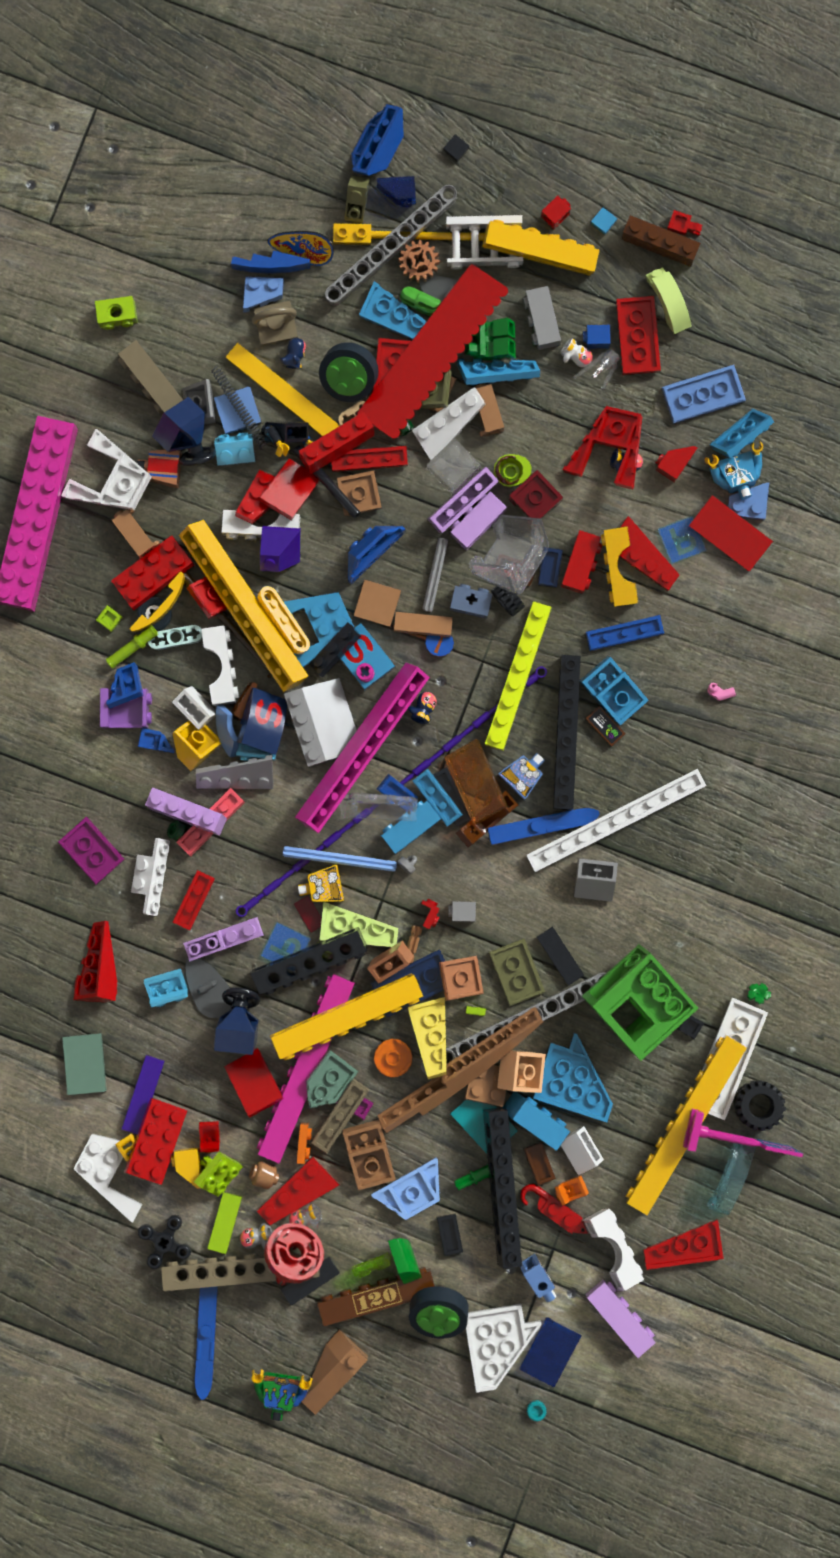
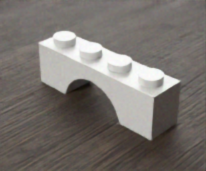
M223 510L222 534L227 539L245 537V540L255 541L257 538H261L262 527L254 526L235 517L236 510ZM280 514L278 519L269 526L300 528V514H296L292 521Z
M225 626L203 628L201 631L205 650L217 654L222 663V671L219 678L209 685L212 705L236 703L239 693L238 687H234L233 679H236L235 668H231L230 662L234 660L233 651L228 648V642L231 641L230 631L226 630Z
M602 1209L584 1219L583 1221L591 1237H600L607 1240L614 1249L615 1263L609 1274L617 1290L625 1291L643 1281L642 1269L636 1264L633 1258L634 1253L624 1240L625 1234L618 1227L615 1214L610 1209Z

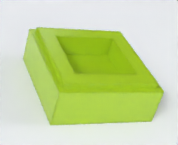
M107 605L96 621L112 632L123 617Z
M466 1006V1013L484 1016L486 1008Z

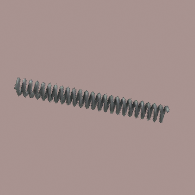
M218 366L214 367L211 373L216 377L215 380H218L217 383H220L219 386H222L221 389L228 396L227 399H230L229 402H232L231 405H234L233 408L240 415L239 418H242L241 421H244L243 424H246L245 427L248 428L247 430L254 437L253 440H256L255 443H258L259 449L263 450L262 446L266 445L268 441L259 445L265 441L264 438L257 442L264 435L256 438L262 432L256 435L254 434L260 429L252 432V430L258 427V425L254 426L256 422L247 426L254 419H251L252 416L244 419L250 415V413L242 416V414L248 411L247 409L244 410L246 406L242 407L244 405L242 403L235 407L242 400H239L240 397L235 398L238 394L229 397L236 391H232L234 387L230 388L232 384H229L228 378L223 379L226 375H222L223 371L220 372L222 368L213 372Z

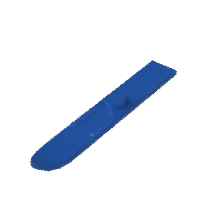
M581 808L489 827L487 830L490 843L494 845L583 826L596 820L600 813L595 809Z
M218 1286L200 1288L195 1389L201 1400L208 1396L213 1381Z

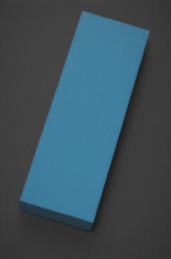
M429 769L413 780V783L447 827L463 815Z

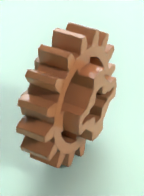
M419 240L418 244L412 241L411 247L406 244V251L401 250L400 255L402 257L399 258V263H403L399 266L400 270H404L403 276L405 277L409 274V280L412 281L413 278H416L417 283H419L420 278H423L425 282L427 281V276L433 278V272L438 271L435 265L440 263V260L437 259L439 254L433 253L435 247L429 248V242L423 245L421 240ZM427 253L430 255L432 262L427 259ZM422 257V262H419L416 266V261H419ZM406 260L412 265L411 269L408 267Z

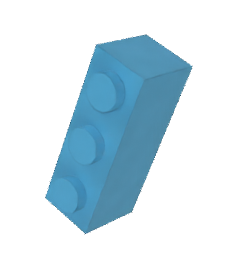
M421 800L413 806V812L410 814L405 812L398 818L399 822L396 825L390 824L382 830L384 832L381 835L395 855L441 820L428 801L423 803Z

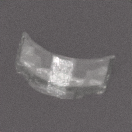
M349 793L346 794L339 807L342 819H385L416 822L418 799L408 796Z

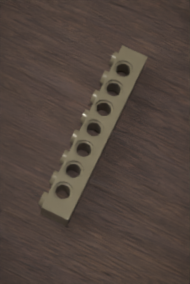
M294 1250L289 1251L291 1256L295 1258L301 1257V1253L294 1254ZM264 1253L263 1257L247 1254L244 1255L243 1259H236V1256H226L221 1261H217L216 1257L206 1258L205 1262L197 1263V1259L186 1260V1264L170 1261L166 1262V1266L161 1267L163 1291L276 1281V1276L271 1272L266 1263ZM261 1262L265 1265L263 1273L256 1271V1263ZM238 1264L245 1266V1274L237 1273L236 1266ZM218 1266L225 1267V1276L217 1274ZM199 1268H204L207 1271L206 1278L198 1276L197 1271ZM183 1269L187 1272L186 1280L179 1278V1270ZM320 1269L312 1278L320 1276Z

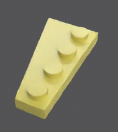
M445 997L409 1006L408 1012L427 1079L447 1075Z

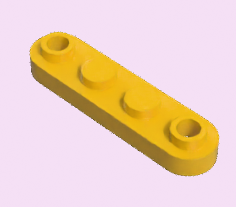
M268 586L262 588L257 595L259 603L292 652L298 655L304 654L310 647L309 639L276 590Z

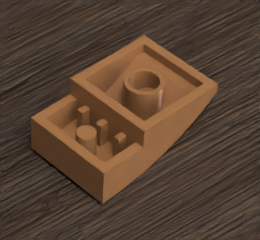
M379 1119L343 1129V1136L358 1190L396 1180Z

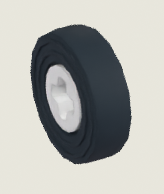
M151 597L139 606L137 611L138 618L144 615L149 619L151 616L150 611H156L164 600L158 597ZM171 609L163 618L152 625L157 631L166 628L172 618Z

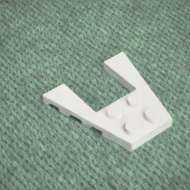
M95 429L87 446L117 460V463L101 493L69 479L61 496L70 500L135 510L152 476L99 430Z
M91 1134L74 1170L133 1223L143 1204L109 1187L124 1158L115 1145L120 1140ZM127 1143L123 1146L124 1149H127L128 1147L133 1145V1143Z

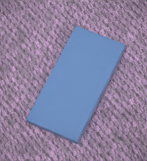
M734 365L661 388L673 424L746 401Z

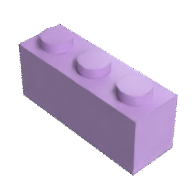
M491 491L487 495L484 494L477 501L478 504L474 508L470 507L464 513L465 518L461 522L457 520L451 526L452 531L450 535L466 551L507 509Z

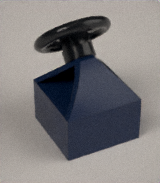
M189 397L164 412L152 437L167 452L188 449L187 452L180 456V464L184 466L200 465L210 461L216 455L214 448L202 446L205 412Z
M245 988L227 989L222 993V999L226 1004L232 1006V1009L220 1016L215 1032L214 1051L253 1055L257 1043L259 1020L249 1013L247 1009L256 1007L260 1003V997L254 991Z

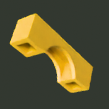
M628 526L604 530V534H601L602 546L606 545L607 553H604L605 565L609 564L610 572H606L608 584L612 585V591H609L610 602H614V606L638 603L636 583L624 579L618 570V558L621 552L630 546Z

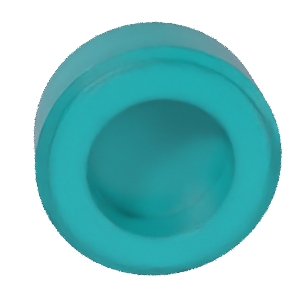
M539 1400L531 1401L527 1406L528 1417L533 1421H541L545 1418L547 1412L545 1404Z

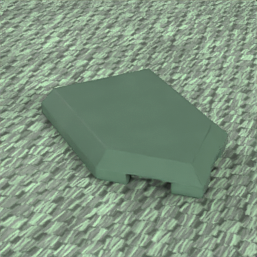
M328 1050L306 1080L309 1108L336 1103L358 1073L355 1068L331 1050Z

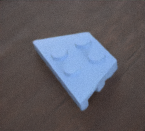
M437 1157L371 1194L372 1197L405 1220L439 1202Z

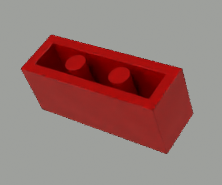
M579 530L561 585L562 588L583 594L584 589H589L591 579L588 577L590 571L594 572L597 564L594 558L596 553L600 554L602 549L600 536Z

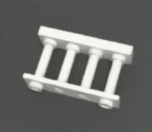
M522 215L446 217V229L452 231L453 258H447V267L462 269V266H470L472 263L475 266L508 265V268H518L519 265L523 264V257L513 255L498 257V251L490 249V258H479L480 228H486L487 224L493 220L503 221L505 225L509 226L519 225L522 227ZM462 229H469L471 231L472 258H460V231Z

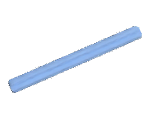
M284 846L283 848L284 857L395 872L397 862L289 846Z

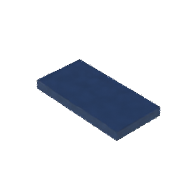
M439 949L410 963L381 983L374 981L371 985L374 990L412 973L415 975L423 997L419 998V1002L444 990L439 962H444L445 959ZM407 1003V1004L401 1006V1007H402L401 1010H399V1011H397V1012H395V1013H391V1011H389V1012H387V1013H385V1014H386V1016H387V1018H388V1017H390V1016H392V1015H394V1014H396V1013H398V1012H400V1011H402V1010L407 1009L409 1006H413V1005H409V1004Z

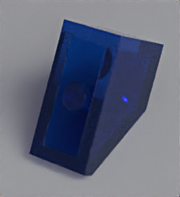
M414 176L377 178V189L396 205L411 207L412 204H416Z

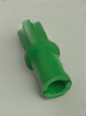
M488 1164L473 1172L471 1170L470 1174L455 1180L454 1184L457 1190L464 1189L474 1183L478 1185V1182L489 1178Z

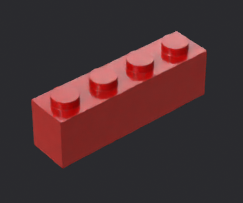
M362 412L299 450L300 460L311 475L375 436L374 426L365 413Z

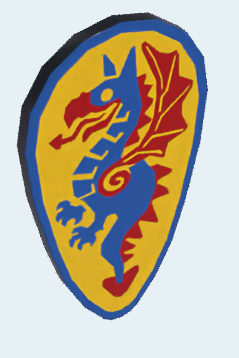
M288 231L277 233L268 239V244L276 251L310 259L311 265L323 266L333 258V244L325 235L318 232Z

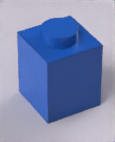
M587 325L586 331H583L582 336L583 343H586V348H609L610 325Z

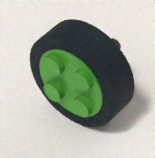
M350 342L339 343L330 348L320 364V382L326 392L335 399L343 402H357L367 397L372 391L378 379V365L374 356L363 346Z
M442 1285L427 1287L416 1292L411 1298L409 1322L417 1332L424 1336L438 1339L451 1338L465 1330L468 1323L469 1305L466 1298L453 1289Z

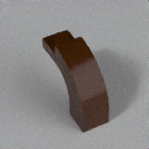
M505 791L457 831V836L469 848L488 832L487 828L494 827L513 811L518 804Z

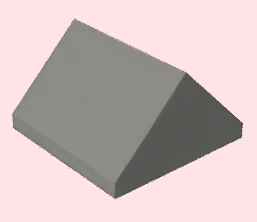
M209 379L183 388V400L189 397L205 412L204 424L216 423L212 386Z

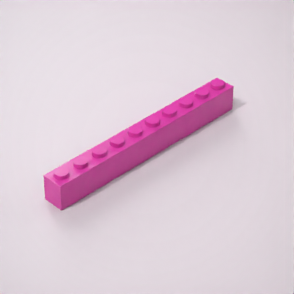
M409 663L403 665L295 816L307 828L317 833L321 831L430 677L419 667Z
M333 974L332 977L328 976L324 986L327 988L325 995H320L317 1005L320 1007L317 1013L313 1012L312 1017L347 1002L355 982ZM331 1040L324 1044L316 1043L312 1045L313 1048L309 1051L302 1052L301 1050L296 1052L294 1057L297 1060L295 1067H290L287 1077L290 1078L288 1084H283L280 1091L284 1099L280 1103L277 1102L273 1107L272 1113L275 1115L272 1121L268 1120L264 1131L267 1134L265 1139L261 1138L256 1148L259 1149L258 1155L276 1163L281 1162L308 1097L306 1080L325 1056Z

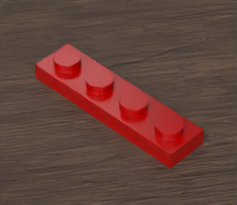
M397 446L350 450L331 462L332 472L408 466L407 447Z

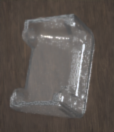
M501 514L493 527L497 537L496 541L484 559L480 556H474L469 563V569L473 575L510 593L522 594L548 552V538L541 518Z

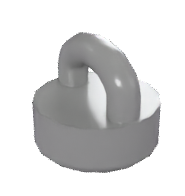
M414 855L409 856L407 859L402 856L397 861L398 865L408 874H412L416 870L413 865L417 862V857Z

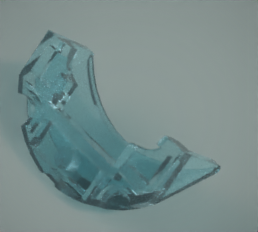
M732 1142L733 1147L730 1149V1156L717 1190L715 1189L714 1196L710 1197L707 1207L709 1209L726 1215L730 1214L745 1183L756 1146L752 1147Z

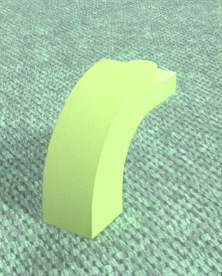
M662 267L646 274L647 282L657 294L665 313L667 325L672 332L676 334L692 327L685 301L669 271L666 272Z

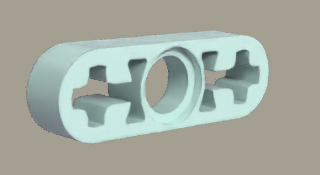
M197 625L158 631L159 639H164V634H167L169 644L166 645V641H161L159 646H156L155 643H152L155 637L148 644L154 650H162L198 643L203 639L202 631ZM193 629L200 632L196 639L192 636H187L188 641H184L185 636L182 631L186 630V634L192 633ZM174 632L181 634V640L177 643L172 642L170 639L171 634Z

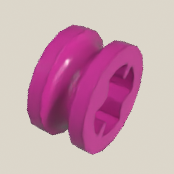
M362 663L357 667L356 674L362 682H369L374 678L375 673L370 664ZM369 669V675L362 677L363 673L361 671Z

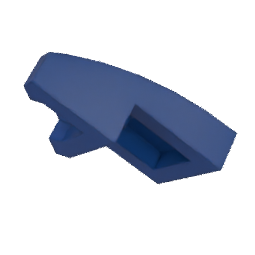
M141 728L138 747L174 753V749L164 734L160 731Z

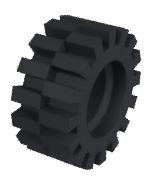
M500 582L491 590L498 603L512 617L525 607L521 599L506 582Z

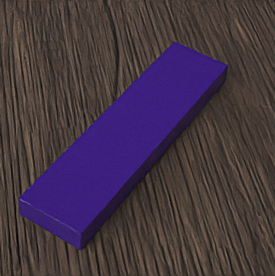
M146 1055L122 1130L138 1134L149 1100L154 1096L165 1063L164 1060Z

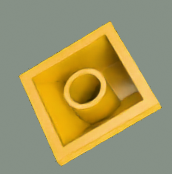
M190 720L172 733L177 758L190 771L199 766L221 745L219 737L207 725L198 730Z

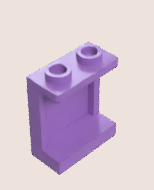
M100 688L101 728H149V724L152 723V713L149 712V705H152V693H149L148 689H143L144 696L110 709L106 702L110 700L112 691L108 688Z

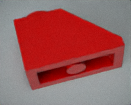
M691 446L669 450L665 455L661 454L656 461L658 465L656 471L675 483L696 452L697 447Z

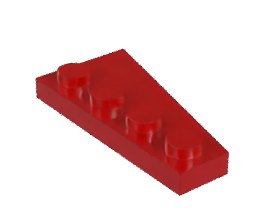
M628 516L621 527L628 526L630 546L625 548L619 557L669 591L679 577V573Z
M312 1157L257 1212L269 1225H272L338 1187L340 1184Z
M718 1219L643 1249L646 1270L724 1259Z

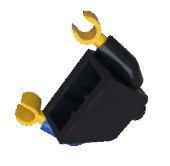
M266 422L261 428L265 441L273 442L275 446H278L275 452L278 457H281L282 454L285 457L287 456L289 446L285 443L302 442L307 445L312 443L308 435V422Z

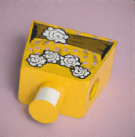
M338 865L309 874V883L298 885L299 895L311 894L312 902L344 901Z

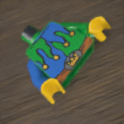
M261 1369V1374H255L254 1370H252L251 1379L254 1382V1389L259 1400L264 1403L265 1408L272 1409L271 1419L282 1421L283 1412L291 1411L292 1407H297L307 1396L308 1389H310L312 1384V1378H310V1381H305L303 1379L304 1375L294 1376L266 1371L264 1373V1370Z

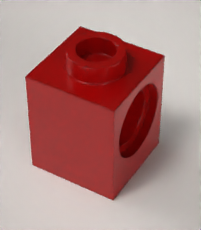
M556 196L542 210L541 217L554 230L570 215L571 205L565 198L561 199L559 196Z

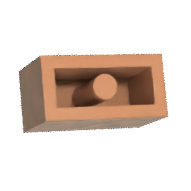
M401 941L373 958L367 969L376 981L381 983L408 966L414 955L405 943Z

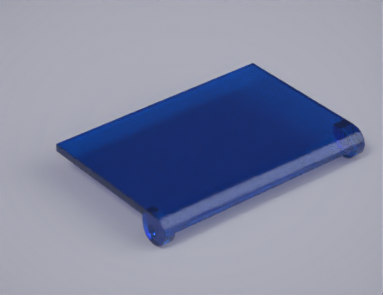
M546 1317L519 1369L555 1387L582 1335Z

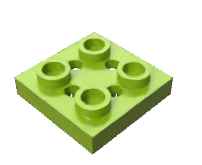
M218 1152L213 1159L209 1155L203 1157L206 1163L201 1160L200 1165L205 1169L194 1181L198 1187L218 1197L243 1168L238 1161L221 1152Z

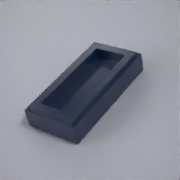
M544 547L538 581L539 586L557 588L563 550Z

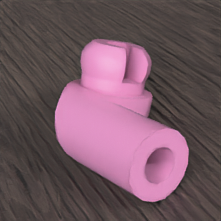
M710 683L707 689L709 695L718 701L736 696L733 687L723 690L716 683Z

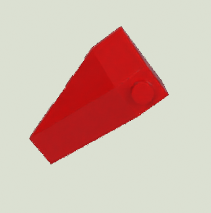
M95 922L87 942V948L89 949L87 956L82 958L81 964L84 966L81 975H77L73 1000L105 1003L116 1000L117 975L109 922Z

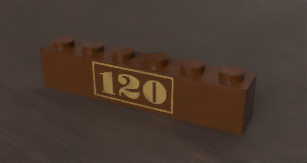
M426 1267L419 1268L422 1278L403 1284L399 1274H397L395 1279L388 1280V1278L377 1280V1284L374 1285L365 1283L359 1285V1289L351 1291V1288L340 1291V1294L332 1296V1294L321 1296V1300H318L317 1304L323 1326L410 1302L413 1295L419 1290L435 1286L431 1269H426Z

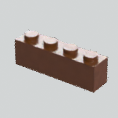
M631 215L621 240L689 267L692 266L700 243Z

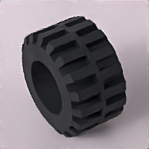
M761 1080L750 1081L751 1083L744 1084V1087L737 1091L739 1092L738 1095H735V1113L743 1124L753 1130H770L773 1128L772 1126H777L779 1124L778 1121L784 1117L783 1111H786V1107H784L785 1099L782 1097L783 1094L777 1087ZM758 1094L766 1095L770 1100L769 1111L761 1117L754 1116L749 1110L751 1099Z

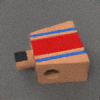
M166 450L149 451L148 460H137V464L152 476L151 482L179 488L181 468L179 458L182 455L181 450L171 452Z

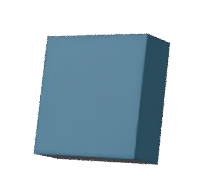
M602 207L590 224L606 235L617 221V218Z

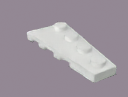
M475 387L412 430L431 462L434 463L441 452L450 445L449 443L459 435L466 424L486 404Z

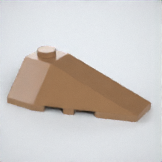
M340 1329L326 1343L312 1375L311 1387L308 1389L307 1396L302 1401L315 1415L368 1360V1355Z

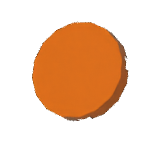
M400 1039L383 1041L375 1051L374 1061L376 1068L387 1077L402 1076L409 1070L412 1064L411 1049Z

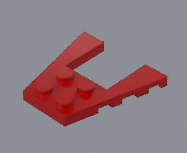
M606 406L593 424V429L589 435H586L582 440L583 443L577 451L575 450L571 456V461L567 466H564V473L582 477L594 444L626 450L614 484L633 490L642 415Z

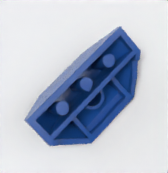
M387 104L383 107L382 111L378 112L368 122L351 154L354 172L369 176L387 169L404 136L403 109L401 107Z
M375 526L373 529L371 527L367 529L362 535L364 538L360 542L355 541L349 547L348 582L352 585L406 533V529L403 526Z

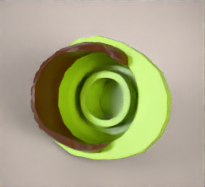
M508 454L497 460L494 464L493 474L503 486L513 487L522 484L529 478L531 465L523 456Z

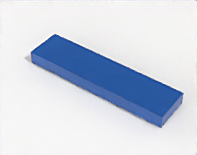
M657 615L588 631L585 634L589 651L663 635L664 630L661 617Z

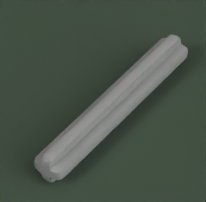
M439 538L423 604V611L426 612L433 611L448 540L445 538Z

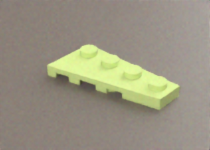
M323 902L320 940H327L359 927L366 945L393 947L397 944L398 928Z

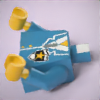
M759 441L760 445L758 448H754V442L750 444L751 449L754 451L753 454L749 451L720 461L716 455L712 454L714 460L711 463L709 458L706 457L705 463L711 466L709 469L713 481L729 493L738 491L741 500L750 498L752 494L749 488L755 486L762 470V453L760 452L763 449L762 442Z

